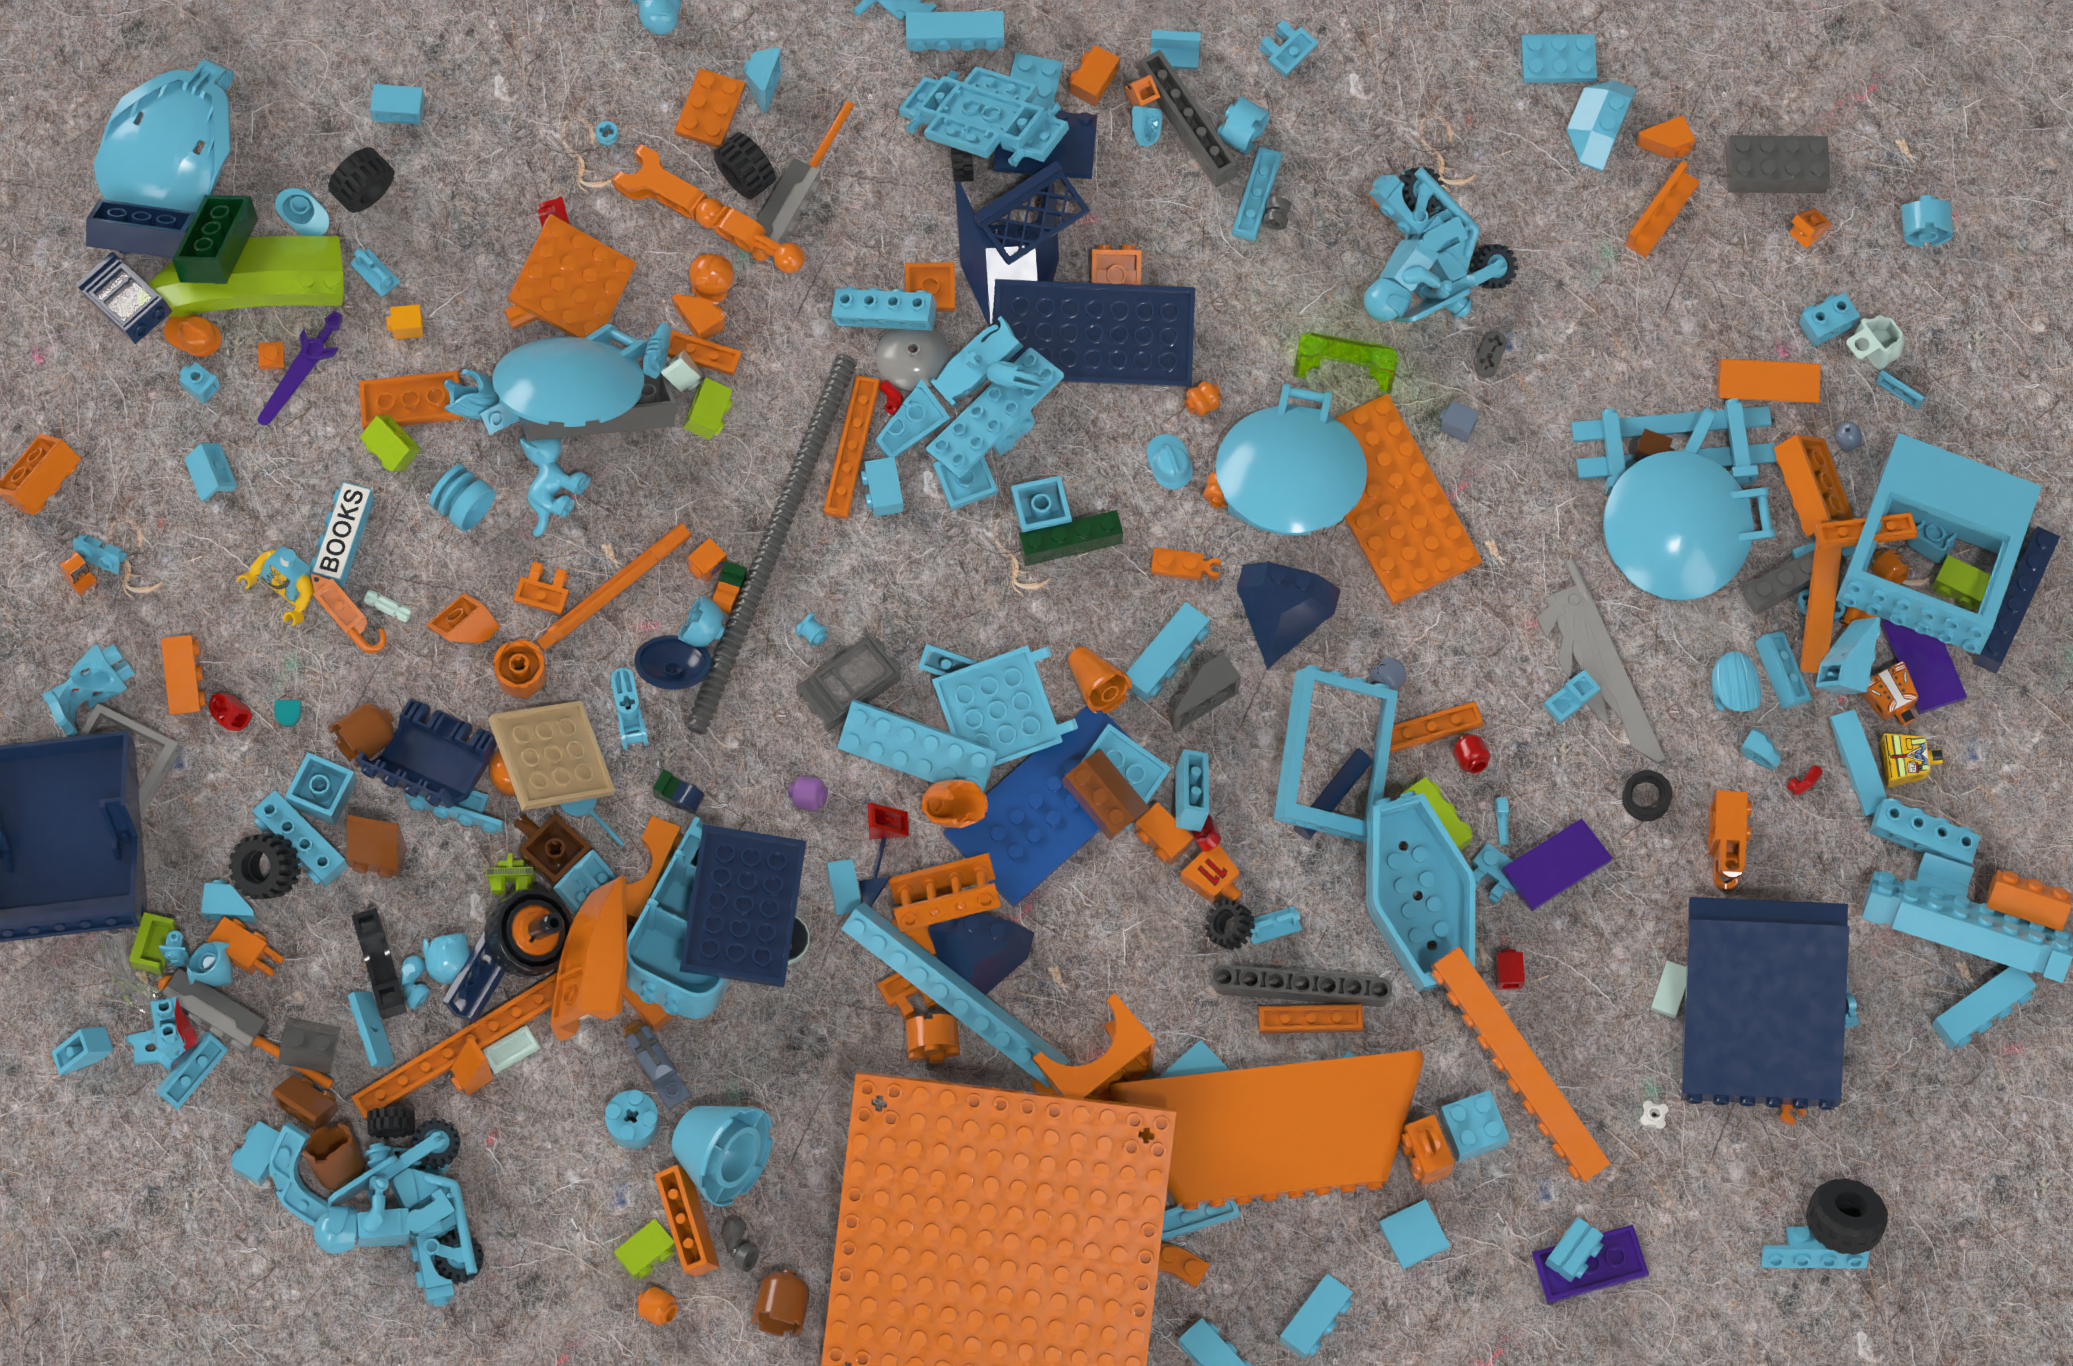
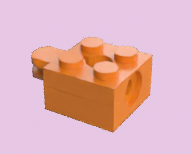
M1435 1114L1405 1125L1401 1135L1402 1141L1399 1142V1146L1403 1155H1408L1412 1165H1409V1169L1413 1179H1418L1420 1185L1423 1186L1449 1176L1455 1161Z

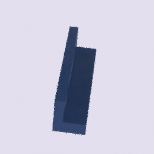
M483 932L442 1000L455 1017L474 1024L506 972L491 958L486 948L485 932ZM484 949H485V954H484L483 958L481 959V954H482V952H483ZM472 970V976L468 981V975ZM459 992V997L454 1004L453 1000Z

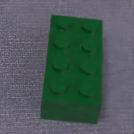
M204 196L172 259L181 283L227 284L258 221L251 196Z

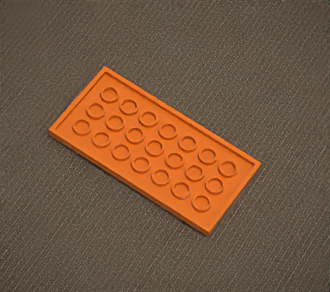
M1385 394L1336 417L1335 419L1346 426L1358 440L1367 465L1366 485L1362 497L1353 510L1351 509L1343 518L1392 606L1482 564L1479 553L1389 394Z

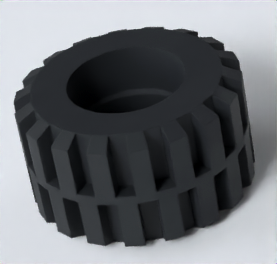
M737 132L714 150V158L719 170L729 184L742 196L751 200L776 181L775 172L769 159L761 148L745 134Z
M366 147L354 152L340 163L330 178L328 190L349 212H361L375 204L386 193L394 179L395 171L375 149Z
M275 833L257 834L245 837L241 840V843L235 845L234 849L236 852L230 855L232 863L229 864V869H232L233 873L230 875V878L236 881L234 886L237 890L242 889V895L250 896V899L261 900L284 896L285 893L293 889L291 885L297 884L298 879L296 875L301 873V869L298 868L301 860L296 857L298 851L296 847H291L292 842L289 839L284 840L285 836L275 835ZM263 853L270 862V873L267 879L262 875L259 866Z

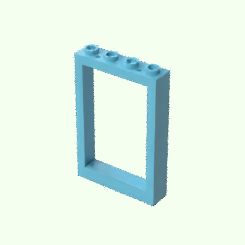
M1307 665L1306 668L1295 672L1274 820L1367 843V813L1372 808V805L1376 804V801L1383 799L1398 691L1389 689V686L1386 684L1376 683L1373 685L1366 683L1367 680L1363 678H1346L1341 672L1330 671L1327 673L1314 665ZM1314 682L1381 699L1364 821L1296 804Z

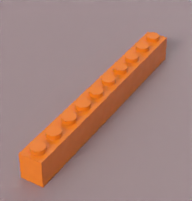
M1456 947L1430 966L1433 969L1431 972L1432 977L1438 985L1443 984L1447 989L1446 997L1454 1007L1458 1005L1463 1012L1461 1018L1469 1029L1473 1027L1479 1035L1476 1037L1477 1042L1484 1050L1488 1049L1493 1056L1491 1059L1493 1065L1499 1072L1504 1071L1508 1077L1506 1083L1512 1092L1520 1094L1524 1100L1521 1104L1529 1115L1533 1114L1539 1122L1536 1126L1544 1137L1549 1136L1554 1144L1551 1147L1560 1159L1564 1158L1569 1166L1566 1169L1575 1181L1579 1179L1580 1182H1586L1610 1165L1609 1160L1462 949Z

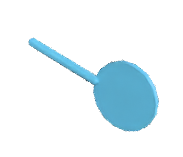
M597 798L560 804L563 811L570 816L580 817L590 814L620 846L624 845V842L593 811Z

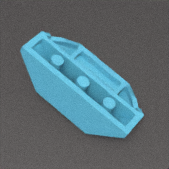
M1614 80L1583 89L1566 130L1577 154L1579 164L1603 172L1637 92L1636 88Z

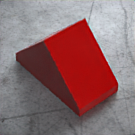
M875 803L867 804L869 840L882 839L883 837L886 839L906 838L909 836L907 811Z

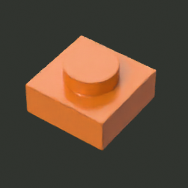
M284 342L258 343V365L260 370L285 368Z

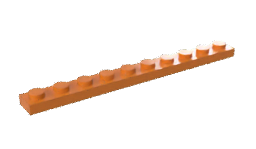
M558 972L477 1020L475 1024L472 1023L353 1095L351 1098L364 1120H367V1112L374 1108L380 1109V1107L388 1108L451 1070V1067L469 1039L473 1038L479 1048L483 1050L553 1007Z

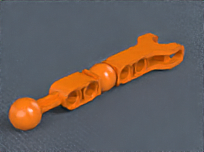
M638 145L633 151L638 164L642 166L641 169L630 175L619 171L611 179L614 188L631 200L652 198L686 218L698 222L703 228L714 229L716 234H719L725 240L747 252H752L755 247L774 257V263L781 272L795 273L802 268L805 262L804 251L798 244L792 242L779 244L765 236L766 230L755 220L733 208H729L727 205L724 206L718 199L708 198L707 194L666 171L663 168L658 153L644 145Z

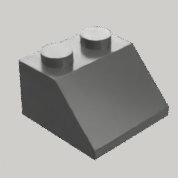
M289 1017L280 1046L278 1064L330 1074L341 1027Z

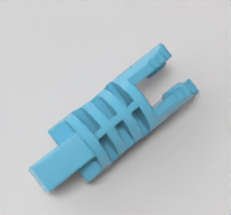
M667 323L658 325L656 332L651 334L647 341L643 358V373L654 379L659 376L666 363L670 346L671 327Z

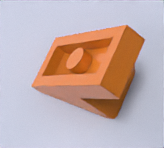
M1813 208L1795 216L1791 221L1794 227L1790 230V235L1802 246L1808 248L1833 223L1816 208Z

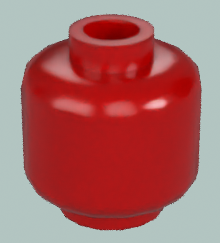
M1477 735L1462 736L1458 739L1453 749L1454 757L1460 768L1465 772L1476 774L1488 766L1491 754L1483 739Z

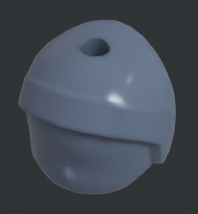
M1845 422L1836 430L1835 437L1837 443L1843 450H1853L1861 445L1862 433L1855 423Z

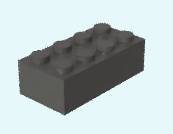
M1730 135L1726 145L1728 193H1826L1830 183L1828 136Z

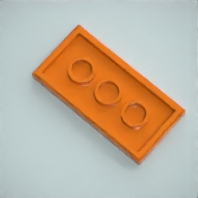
M459 371L358 381L363 430L369 426L376 415H390L400 426L463 420L462 416L449 413L444 408L450 404V395L444 386V382L450 379L460 384Z

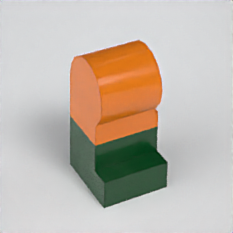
M727 561L723 565L722 574L717 585L718 588L712 601L719 605L722 612L732 614L735 602L738 601L737 597L741 594L740 590L744 587L743 583L747 580V568Z

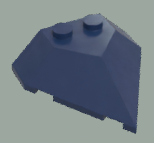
M1271 562L1242 566L1236 590L1242 600L1247 619L1258 648L1261 650L1267 670L1275 665V662L1282 656L1288 654L1313 633L1326 619L1328 620L1335 614L1341 589L1318 574Z
M979 912L931 924L928 928L937 959L984 995H987L1012 971L1028 959L1034 937V932L1012 921Z

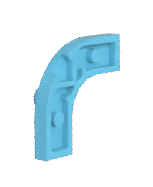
M287 1122L284 1124L271 1152L269 1161L270 1177L273 1176L277 1189L275 1193L281 1203L292 1214L314 1227L318 1218L327 1212V1201L312 1193L303 1184L299 1176L298 1164L300 1156L310 1135Z

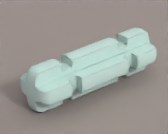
M368 590L364 597L365 604L372 607L376 606V609L393 617L397 616V619L403 622H407L412 615L410 608L404 605L400 606V603L383 595L379 596L373 590Z

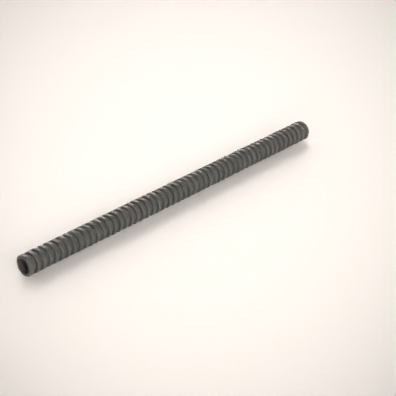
M840 354L836 356V361L830 370L831 375L827 377L828 382L825 383V388L819 397L820 402L816 404L817 409L813 411L814 416L811 417V422L805 431L806 436L802 438L803 443L799 446L801 450L797 451V456L791 465L792 470L789 471V477L785 480L787 484H784L782 487L784 491L780 492L781 498L777 500L778 504L775 505V511L772 512V518L769 519V525L766 526L767 532L763 534L764 539L760 541L761 546L757 548L759 553H756L754 556L756 560H753L751 563L753 567L749 568L750 574L746 575L747 581L743 583L744 588H741V595L737 597L738 601L735 602V608L732 610L733 615L729 617L730 622L726 624L727 629L724 630V636L720 639L721 643L717 646L718 651H715L714 655L716 658L712 659L713 665H711V670L707 679L703 680L704 686L700 688L701 693L697 695L698 700L694 703L696 707L692 708L691 712L693 714L689 715L690 721L686 722V727L691 732L700 735L707 734L708 732L706 727L710 726L709 720H712L714 717L712 713L716 712L715 706L719 705L718 699L722 697L721 692L725 690L724 685L728 683L727 678L730 677V671L734 668L732 664L736 663L735 657L739 656L738 650L742 648L741 643L745 641L744 636L747 635V629L751 626L750 622L754 619L753 615L756 614L755 608L759 606L758 601L762 599L761 594L765 592L764 587L767 586V580L771 577L769 573L773 572L772 566L776 565L775 559H778V552L782 550L781 545L785 543L783 538H786L788 535L787 532L793 523L792 518L796 516L795 511L798 510V504L802 501L800 497L804 496L803 490L807 489L806 483L810 481L809 477L812 476V470L815 469V463L818 461L817 456L821 454L820 449L824 447L823 443L826 441V436L832 427L831 422L835 420L834 415L837 414V409L843 400L842 395L846 393L845 388L848 387V382L854 373L853 368L857 366V362L848 355Z

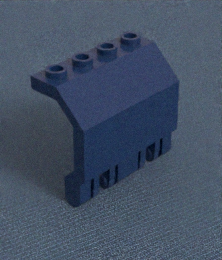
M411 698L400 714L399 725L394 733L393 740L386 746L382 755L370 761L365 753L360 752L356 762L361 767V772L371 779H374L376 776L391 788L398 786L403 788L406 794L414 798L421 796L425 798L424 800L434 807L441 805L449 809L469 798L489 764L490 756L497 746L496 739L493 733L486 732L480 728L474 734L471 741L467 743L473 730L472 724L440 710H436L428 723L424 724L431 708L429 705Z

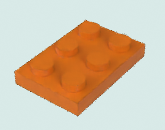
M699 68L676 125L675 135L718 148L725 141L746 83Z

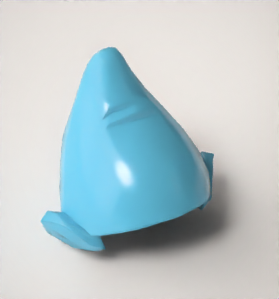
M213 941L205 943L196 949L188 962L187 975L189 984H193L196 980L212 986L231 985L234 981L232 965L226 952V948L229 947L230 943Z

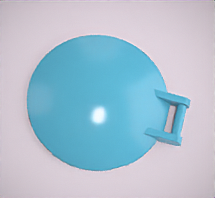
M609 323L586 338L552 337L536 340L517 347L499 361L493 373V390L498 394L499 401L505 408L524 419L536 423L549 425L550 421L563 422L564 427L585 426L586 421L597 419L602 423L624 414L640 399L644 386V374L636 360L645 355L647 341L630 337L616 330V327ZM614 339L628 347L623 350L608 343V341Z
M1283 383L1279 406L1265 408L1246 416L1234 425L1223 439L1216 460L1217 483L1224 494L1227 504L1235 513L1239 512L1243 517L1247 518L1248 523L1276 534L1306 535L1311 534L1313 530L1328 529L1336 525L1360 501L1366 485V459L1358 440L1351 431L1340 421L1329 415L1333 392L1325 391V393L1293 388L1290 384ZM1292 397L1323 403L1322 409L1288 404V399Z
M1667 451L1648 456L1624 472L1612 488L1603 516V530L1607 549L1614 564L1619 567L1627 577L1626 579L1640 590L1656 595L1658 598L1674 601L1702 598L1716 592L1734 578L1748 556L1752 541L1776 538V531L1772 529L1767 499L1769 489L1764 487L1742 490L1736 479L1726 469L1715 461L1696 453ZM1757 498L1762 531H1754L1749 499Z

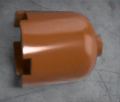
M365 703L329 725L328 730L331 734L335 732L338 739L334 743L349 762L352 759L356 761L360 752L365 753L368 759H370L393 740L394 728L391 722L394 719L386 708L382 710L377 705Z
M341 1123L337 1124L338 1127L328 1129L325 1125L312 1132L305 1149L302 1150L303 1156L321 1185L332 1191H338L363 1175L365 1171L364 1157L348 1126Z
M787 1269L767 1275L760 1285L750 1323H758V1330L779 1337H783L784 1332H793V1337L801 1335L809 1300V1287L806 1282L798 1277L796 1272Z

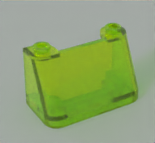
M1308 330L1301 335L1293 377L1305 379L1311 369L1320 370L1321 359L1370 367L1368 379H1375L1377 381L1379 392L1391 394L1398 361V352L1393 345L1316 330Z

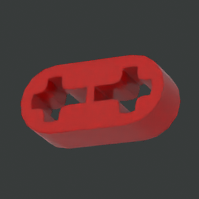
M1209 814L1201 832L1192 830L1194 839L1202 851L1206 852L1214 849L1221 841L1217 824Z

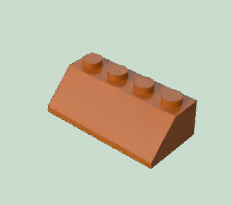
M1796 434L1774 447L1777 464L1782 469L1785 477L1784 483L1791 493L1793 507L1798 512L1802 531L1807 537L1816 538L1813 527L1815 524H1818V520L1835 522L1855 519L1825 438Z

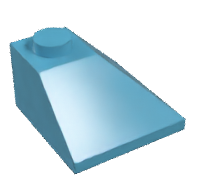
M779 48L753 52L751 60H746L743 74H746L747 85L761 111L765 113L768 111L782 73L781 49Z

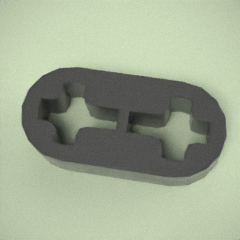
M1490 332L1483 341L1475 364L1476 373L1483 378L1492 377L1497 372L1507 342L1506 337L1502 333ZM1494 340H1497L1499 342L1495 351H1490L1491 344ZM1488 357L1491 358L1490 367L1486 370L1483 369V364H1485Z

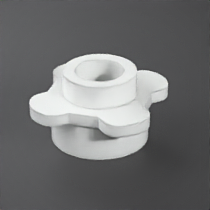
M1651 1101L1644 1102L1642 1106L1644 1112L1640 1118L1641 1124L1656 1127L1657 1129L1664 1128L1666 1125L1664 1120L1665 1114L1668 1113L1667 1105H1657Z

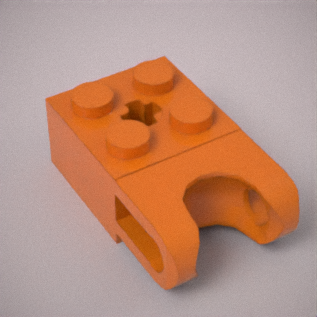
M1717 790L1710 804L1708 855H1713V884L1722 891L1733 890L1737 886L1739 877L1743 874L1745 868L1747 841H1750L1751 826L1747 825L1748 816H1751L1752 801H1748V792ZM1720 875L1732 879V881L1725 883L1720 879Z

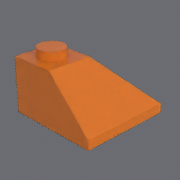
M465 593L460 595L426 624L428 629L447 641L469 643L487 641L500 628L485 605Z

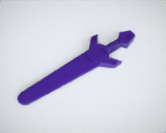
M336 311L329 314L325 318L326 324L316 339H308L305 329L300 333L302 349L257 418L260 425L265 426L271 423L319 360L334 357L337 353L338 348H324L323 345L333 331L340 329L343 320L341 314Z

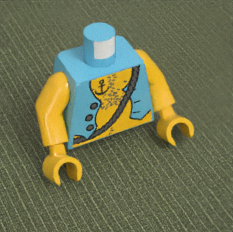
M284 546L280 547L277 551L272 549L261 553L250 566L251 571L240 575L237 578V583L245 578L248 585L244 589H248L256 584V575H259V579L295 607L294 610L284 614L283 620L286 622L293 618L291 626L302 623L304 620L302 610L306 609L314 593L309 566L297 557L292 549H287Z

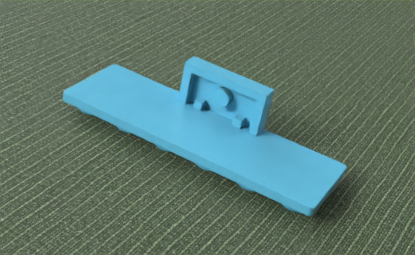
M1028 348L1014 364L1024 367V370L1038 373L1042 376V381L1023 378V380L1040 384L1041 387L1038 390H1029L1021 387L1015 390L993 382L926 447L927 453L958 478H961L991 448L1000 457L1006 451L1011 450L1015 442L1028 433L1036 423L1030 410L1064 378L1062 371L1033 348Z

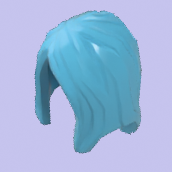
M464 369L462 374L473 377L477 381L478 387L463 386L447 379L444 382V386L449 392L450 404L444 408L449 413L458 416L482 420L479 412L500 402L499 396L493 390L492 378L484 373Z
M1739 651L1729 652L1720 657L1713 669L1711 680L1713 698L1718 710L1724 711V706L1733 711H1751L1758 708L1761 701V687L1753 661L1746 654Z

